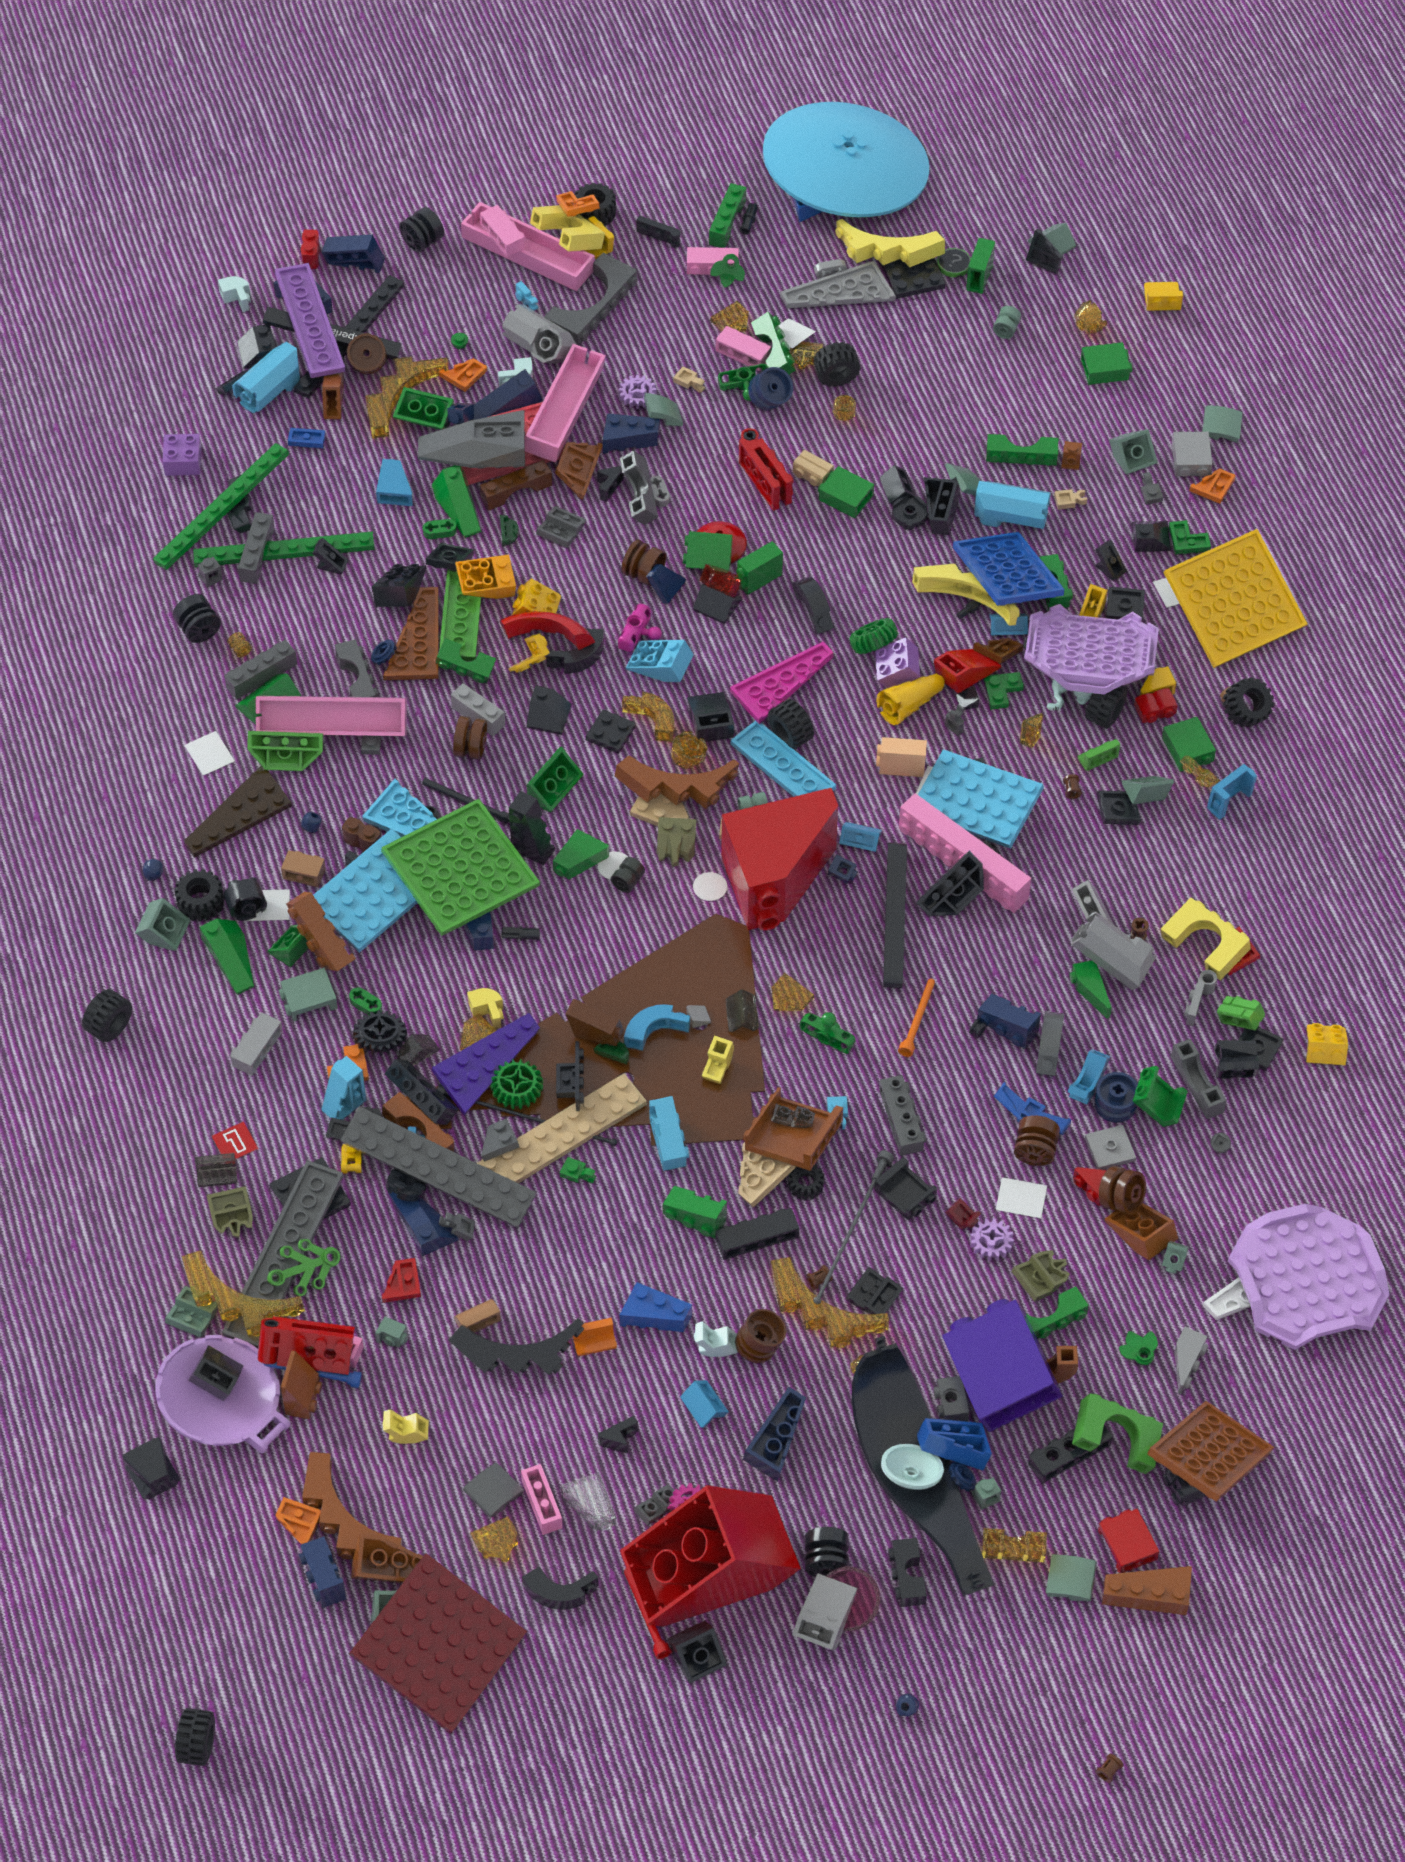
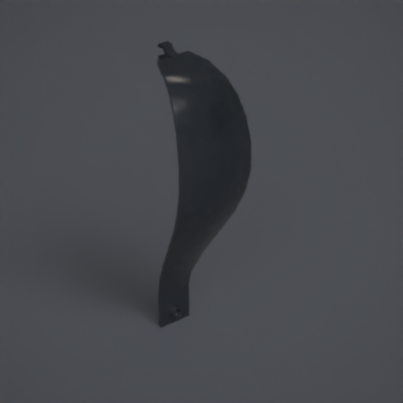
M885 1336L875 1339L876 1350L863 1355L856 1366L852 1381L851 1400L854 1423L869 1468L891 1500L945 1554L963 1597L992 1587L994 1582L975 1537L959 1487L950 1478L951 1475L948 1472L950 1466L949 1459L939 1457L944 1467L941 1480L932 1487L920 1490L907 1489L895 1484L882 1470V1456L890 1447L899 1444L920 1446L917 1433L924 1419H932L912 1371L897 1343L886 1346Z

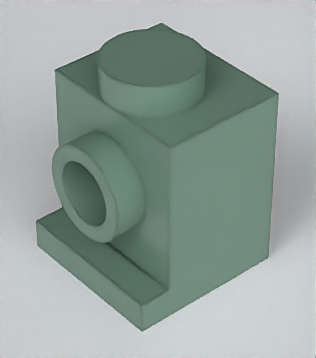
M1169 1241L1162 1266L1166 1267L1165 1270L1177 1274V1270L1182 1271L1189 1247ZM1172 1255H1175V1256L1178 1257V1261H1177V1262H1172V1261H1171V1256H1172Z
M385 1316L375 1332L377 1343L384 1341L389 1346H397L399 1348L406 1344L409 1337L406 1325Z
M994 1477L983 1479L976 1484L972 1495L980 1509L983 1510L1000 1502L1001 1489Z

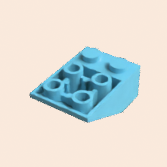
M685 640L639 641L626 669L663 682H681L694 654Z

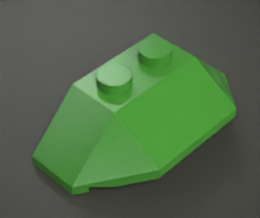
M248 731L247 750L265 770L303 771L323 752V733Z

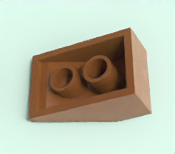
M1144 1203L1132 1215L1117 1210L1105 1218V1222L1137 1254L1148 1260L1167 1248L1169 1241L1175 1242L1178 1240L1174 1220Z
M291 1351L281 1384L285 1414L310 1419L311 1413L316 1411L317 1400L315 1399L317 1394L321 1393L322 1382H320L319 1374L296 1351Z

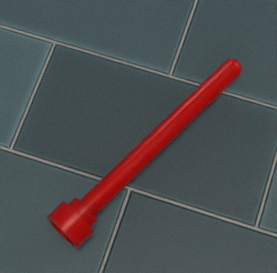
M625 1568V1577L628 1581L631 1591L635 1597V1600L644 1618L642 1609L640 1607L639 1601L637 1599L636 1593L631 1583L629 1574L627 1572V1569ZM647 1625L654 1641L653 1652L656 1659L668 1657L672 1653L669 1644L662 1640L656 1626Z

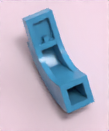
M673 1005L648 1007L637 1013L629 1022L624 1035V1044L628 1048L644 1050L647 1037L657 1029L669 1028L689 1032L690 1016L681 1012L674 1013Z
M1094 1049L1090 1050L1077 1080L1068 1089L1069 1097L1088 1104L1096 1091L1099 1080L1104 1075L1111 1056Z

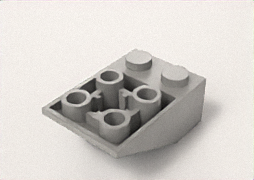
M818 1573L801 1609L792 1635L830 1650L837 1649L858 1588Z

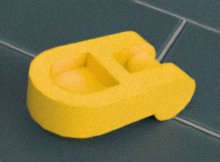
M343 1144L341 1149V1172L343 1174H348L350 1171L362 1173V1153Z

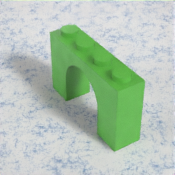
M1090 1393L1081 1400L1072 1442L1073 1445L1091 1452L1100 1445L1105 1421L1116 1422L1127 1431L1131 1441L1127 1467L1143 1474L1155 1468L1156 1461L1147 1453L1150 1447L1160 1440L1163 1423L1156 1421L1153 1417L1139 1414L1134 1409L1122 1407L1117 1402L1105 1400L1097 1394Z

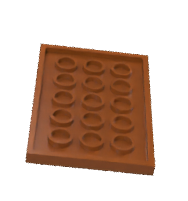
M1205 1401L1150 1447L1147 1454L1156 1462L1171 1470L1173 1474L1187 1481L1189 1485L1197 1488L1208 1498L1217 1502L1272 1453L1274 1446L1208 1401Z

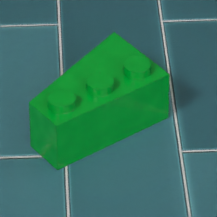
M673 1186L662 1204L663 1214L670 1220H677L685 1227L696 1229L702 1235L715 1239V1231L723 1227L727 1221V1201L723 1199L720 1202L713 1201L709 1195H705L703 1198L696 1196L695 1191Z

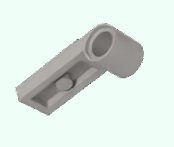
M1212 970L1202 971L1195 990L1191 989L1188 1000L1191 1001V1005L1186 1006L1184 1016L1187 1017L1186 1025L1194 1026L1202 994L1209 995L1215 991L1217 975Z

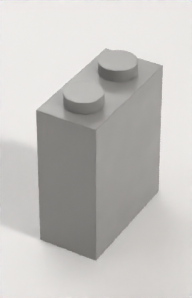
M1173 432L1172 452L1175 476L1211 475L1212 457L1209 432Z

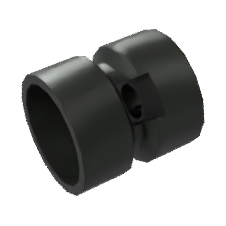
M626 857L620 864L619 870H616L611 876V882L618 890L630 893L637 884V881L645 873V868L635 858Z

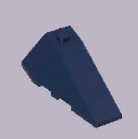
M393 1191L392 1194L388 1192L391 1201L422 1257L459 1240L452 1233L451 1227L439 1225L441 1215L421 1197L417 1201H404L398 1199V1194Z

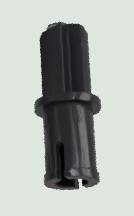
M755 203L748 205L747 211L742 217L743 222L740 227L742 234L748 235L752 224L756 221L755 215L758 207Z
M520 926V928L503 927L501 935L502 938L520 939V941L522 939L539 940L540 928H523V926Z

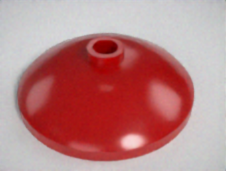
M715 521L707 523L697 530V532L733 535L731 564L739 560L746 551V536L738 526L732 523Z

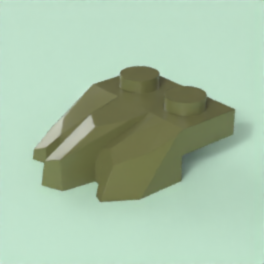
M659 817L657 838L659 861H664L666 857H669L672 867L679 865L680 858H684L686 862L693 858L695 854L696 819Z
M246 1186L206 1195L213 1226L221 1234L226 1228H230L233 1237L239 1238L240 1226L245 1225L247 1228H252L253 1215Z
M1053 1250L1036 1253L1031 1256L1029 1261L1014 1266L1011 1271L1034 1302L1050 1296L1067 1281L1070 1275L1067 1271H1062L1067 1265L1066 1258L1053 1259Z

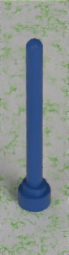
M277 1362L274 1364H264L266 1367L286 1370L285 1366H277ZM316 1371L319 1377L347 1382L348 1385H351L350 1387L359 1389L362 1372L353 1371V1373L349 1372L347 1375Z

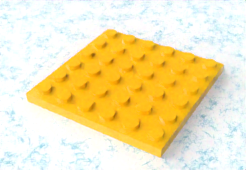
M1258 529L1170 567L1163 572L1213 668L1308 625Z

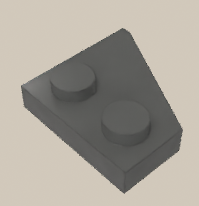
M507 1119L488 1126L481 1153L484 1162L519 1148L518 1141Z

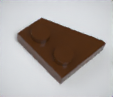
M1002 638L1000 640H988L987 645L975 642L973 650L1001 664L1022 652L1023 644L1011 638Z

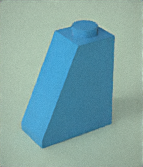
M382 459L376 490L377 503L413 506L412 491L400 460Z

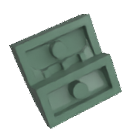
M645 393L644 401L650 418L664 419L665 425L683 426L678 405L674 401L657 394Z
M1206 406L1202 432H1209V437L1215 440L1223 437L1237 443L1240 439L1243 412L1222 406Z
M949 463L945 464L950 480H957L963 493L976 496L980 481L976 474L968 468Z
M184 1286L175 1298V1305L165 1317V1323L201 1338L213 1320L221 1300Z
M1052 1554L1046 1588L1047 1596L1069 1597L1071 1601H1091L1097 1562L1082 1557Z

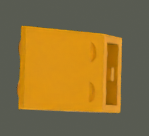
M509 554L455 562L462 595L493 599L515 596L516 583Z

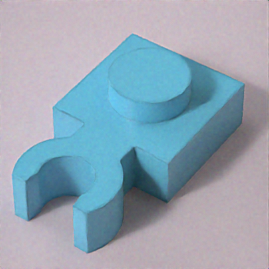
M522 281L516 284V298L535 311L539 308L536 305L538 303L537 298L531 295V291Z
M847 1096L827 1097L828 1112L831 1113L836 1105L843 1107L842 1129H845L846 1119L844 1117H848Z

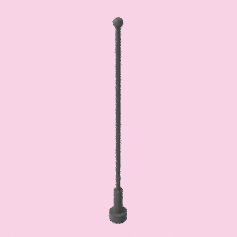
M882 1150L878 1154L876 1160L879 1164L872 1176L873 1181L818 1295L813 1299L815 1304L821 1303L822 1294L875 1186V1180L883 1174L885 1167L891 1166L894 1160L893 1154L888 1151Z

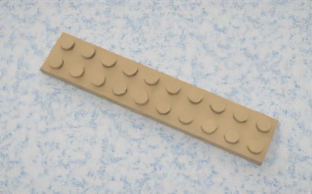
M622 1074L584 1097V1104H580V1111H576V1103L517 1138L519 1148L485 1162L482 1159L477 1164L520 1183L589 1141L593 1136L602 1133L646 1106L647 1101L628 1077Z

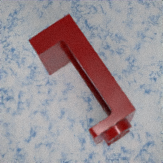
M1138 1508L1125 1510L1119 1516L1113 1518H1104L1099 1523L1098 1532L1100 1535L1103 1534L1117 1562L1116 1569L1118 1573H1125L1158 1560L1159 1549Z

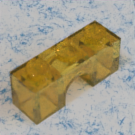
M983 1528L981 1547L983 1558L1031 1562L1045 1561L1047 1532L1026 1531L1022 1537H1010L1004 1534L1005 1529Z

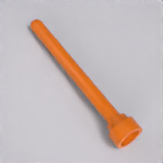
M932 978L927 981L907 1038L899 1045L898 1052L902 1056L911 1057L914 1053L915 1046L913 1041L935 984V980Z

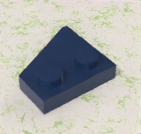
M655 564L646 576L664 604H668L686 581L684 577L661 564Z

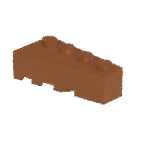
M304 891L286 903L289 908L287 910L288 914L297 922L298 931L302 936H305L308 941L306 942L307 947L311 952L315 953L317 957L316 962L321 968L339 971L356 959L353 953L349 955L345 950L344 946H346L344 940L335 935L336 928L332 922L324 919L325 912L311 892Z
M1192 1566L1105 1575L1102 1605L1187 1615Z

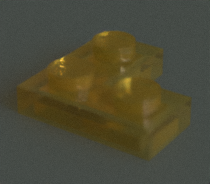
M1184 756L1180 760L1183 764L1182 768L1188 774L1192 773L1196 777L1195 781L1200 786L1209 788L1214 787L1220 782L1209 769H1203L1191 756Z

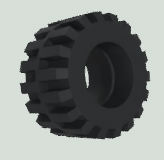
M602 183L581 186L575 192L576 198L594 195L599 202L600 208L592 212L580 213L579 215L586 220L594 216L604 226H607L608 222L611 223L616 216V195L614 191L609 189L607 185L603 186Z
M836 342L831 345L828 344L826 347H822L814 356L813 362L818 379L823 385L828 387L848 384L851 380L856 379V376L860 373L861 367L856 350L848 343Z
M1253 677L1245 678L1231 685L1225 691L1226 694L1223 696L1225 701L1222 702L1226 708L1224 712L1225 714L1228 713L1229 716L1227 718L1233 720V724H1239L1240 727H1251L1269 717L1273 711L1271 708L1274 707V702H1272L1274 696L1270 694L1271 689L1266 688L1267 684L1265 682L1260 683L1261 680L1258 678L1255 680ZM1244 694L1251 698L1253 711L1245 706L1243 701Z
M1121 685L1106 694L1092 693L1086 707L1085 718L1108 729L1114 724L1123 709L1127 698V687Z
M787 699L768 712V720L773 733L790 748L795 750L813 738L814 727L811 719L803 707L796 701Z
M195 869L192 873L186 872V876L182 875L179 878L180 881L176 882L175 897L177 907L180 912L192 921L198 919V921L206 919L207 921L210 920L211 916H217V912H221L222 906H224L223 887L221 880H219L217 875H213V872H206L205 869H201V871ZM199 892L208 893L202 898L191 897Z
M103 990L87 1006L82 1019V1027L104 1043L110 1042L119 1036L128 1024L133 1009L132 1003L114 990Z
M185 1708L179 1720L175 1740V1756L178 1763L206 1765L211 1755L215 1735V1716L213 1711Z

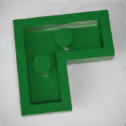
M1187 520L1169 522L1175 554L1211 550L1208 533L1190 534Z
M1020 672L988 675L984 678L990 710L1008 708L1007 693L1023 691L1024 686Z

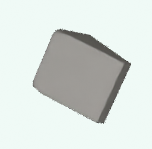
M686 1006V1013L690 1016L692 1028L711 1023L705 1006Z

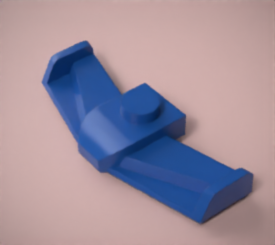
M1005 1082L994 1095L1003 1106L1017 1117L1018 1123L1026 1116L1038 1115L1047 1117L1059 1125L1060 1135H1064L1071 1124L1070 1118L1065 1119L1045 1113L1046 1106L1030 1097L1024 1102Z

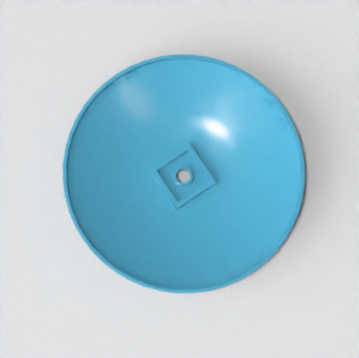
M819 102L794 108L773 122L765 135L763 143L765 166L780 188L807 206L839 216L875 217L898 211L914 202L920 196L929 176V160L918 138L894 118L857 104Z

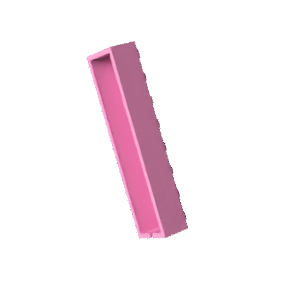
M481 202L477 204L471 211V214L461 223L462 238L576 292L593 273L594 255L584 250L569 252L559 245L560 239L507 215L508 218L514 221L520 232H523L526 241H524V250L506 257L481 226L480 213L492 208Z
M572 344L525 436V452L556 463L603 370L606 355L591 350L588 364H585L588 349Z
M256 696V713H262V716L256 717V731L323 733V735H407V698Z
M913 794L900 807L899 829L901 832L913 838L918 845L928 849L933 856L940 858L945 865L952 866L970 850L983 863V891L990 898L1001 903L1005 909L1015 913L1029 899L1031 877L919 795Z

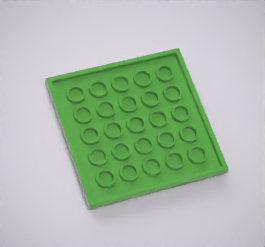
M480 799L381 847L383 855L441 936L540 886V881Z

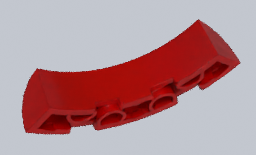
M532 611L511 615L500 620L501 627L508 639L530 633L532 630H542L543 632L553 634L557 632L564 635L578 650L595 643V640L584 626L569 617L557 613Z

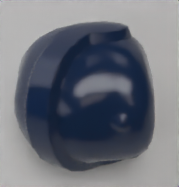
M308 812L301 820V827L309 833H315L319 830L322 818L315 812Z
M157 859L146 860L143 865L144 877L149 881L159 879L163 874L162 862Z
M910 1693L903 1694L896 1702V1710L900 1716L909 1717L919 1709L918 1699Z

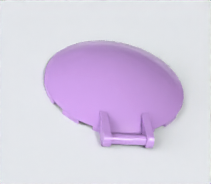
M205 1335V1338L190 1339L171 1351L160 1366L155 1385L158 1407L171 1427L193 1441L215 1446L232 1445L246 1441L258 1452L264 1453L268 1449V1445L283 1430H287L291 1426L289 1420L276 1411L279 1403L280 1385L274 1368L266 1367L263 1363L259 1362L257 1359L258 1349L244 1340L224 1338L222 1335ZM208 1345L243 1365L236 1384L224 1401L188 1381ZM271 1421L274 1422L276 1426L262 1440L257 1437Z

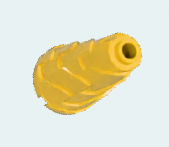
M933 674L880 691L876 698L877 707L882 706L883 708L880 714L892 725L902 723L908 716L919 710L920 706L931 700V697L942 691L945 680L941 675Z

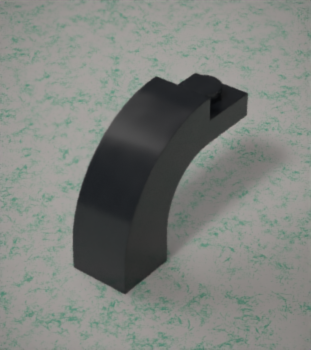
M812 577L791 582L796 599L802 600L809 612L815 634L833 629L834 626L829 613L831 610L818 582Z
M587 629L595 643L580 650L577 648L571 651L548 650L549 654L546 655L547 667L564 668V674L577 673L588 669L596 663L602 654L604 629Z
M540 1566L522 1576V1586L536 1602L557 1610L573 1609L585 1604V1594L593 1593L599 1586L598 1576L594 1571L568 1585L552 1582Z

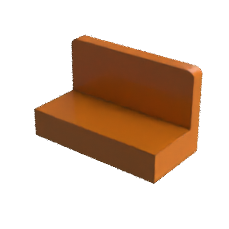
M612 1318L584 1323L582 1326L584 1328L583 1332L577 1338L573 1336L577 1356L617 1348Z

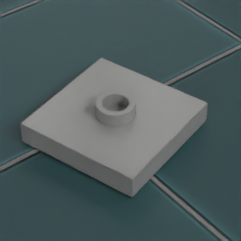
M1123 1125L1085 1134L1086 1142L1097 1169L1103 1170L1136 1161L1135 1153Z

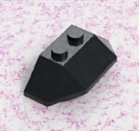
M969 850L918 899L916 904L929 916L958 915L984 890L983 863Z

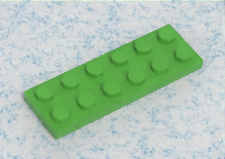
M447 569L440 648L444 639L447 638L462 644L460 657L464 661H473L476 659L482 597L462 595L457 571L452 572Z

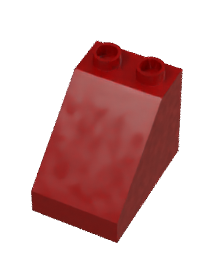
M832 788L722 814L721 859L748 930L759 928L760 930L767 931L777 927L780 922H784L835 852L837 846L838 803Z
M710 1485L703 1487L620 1550L647 1625L662 1627L771 1591L801 1569L772 1495Z

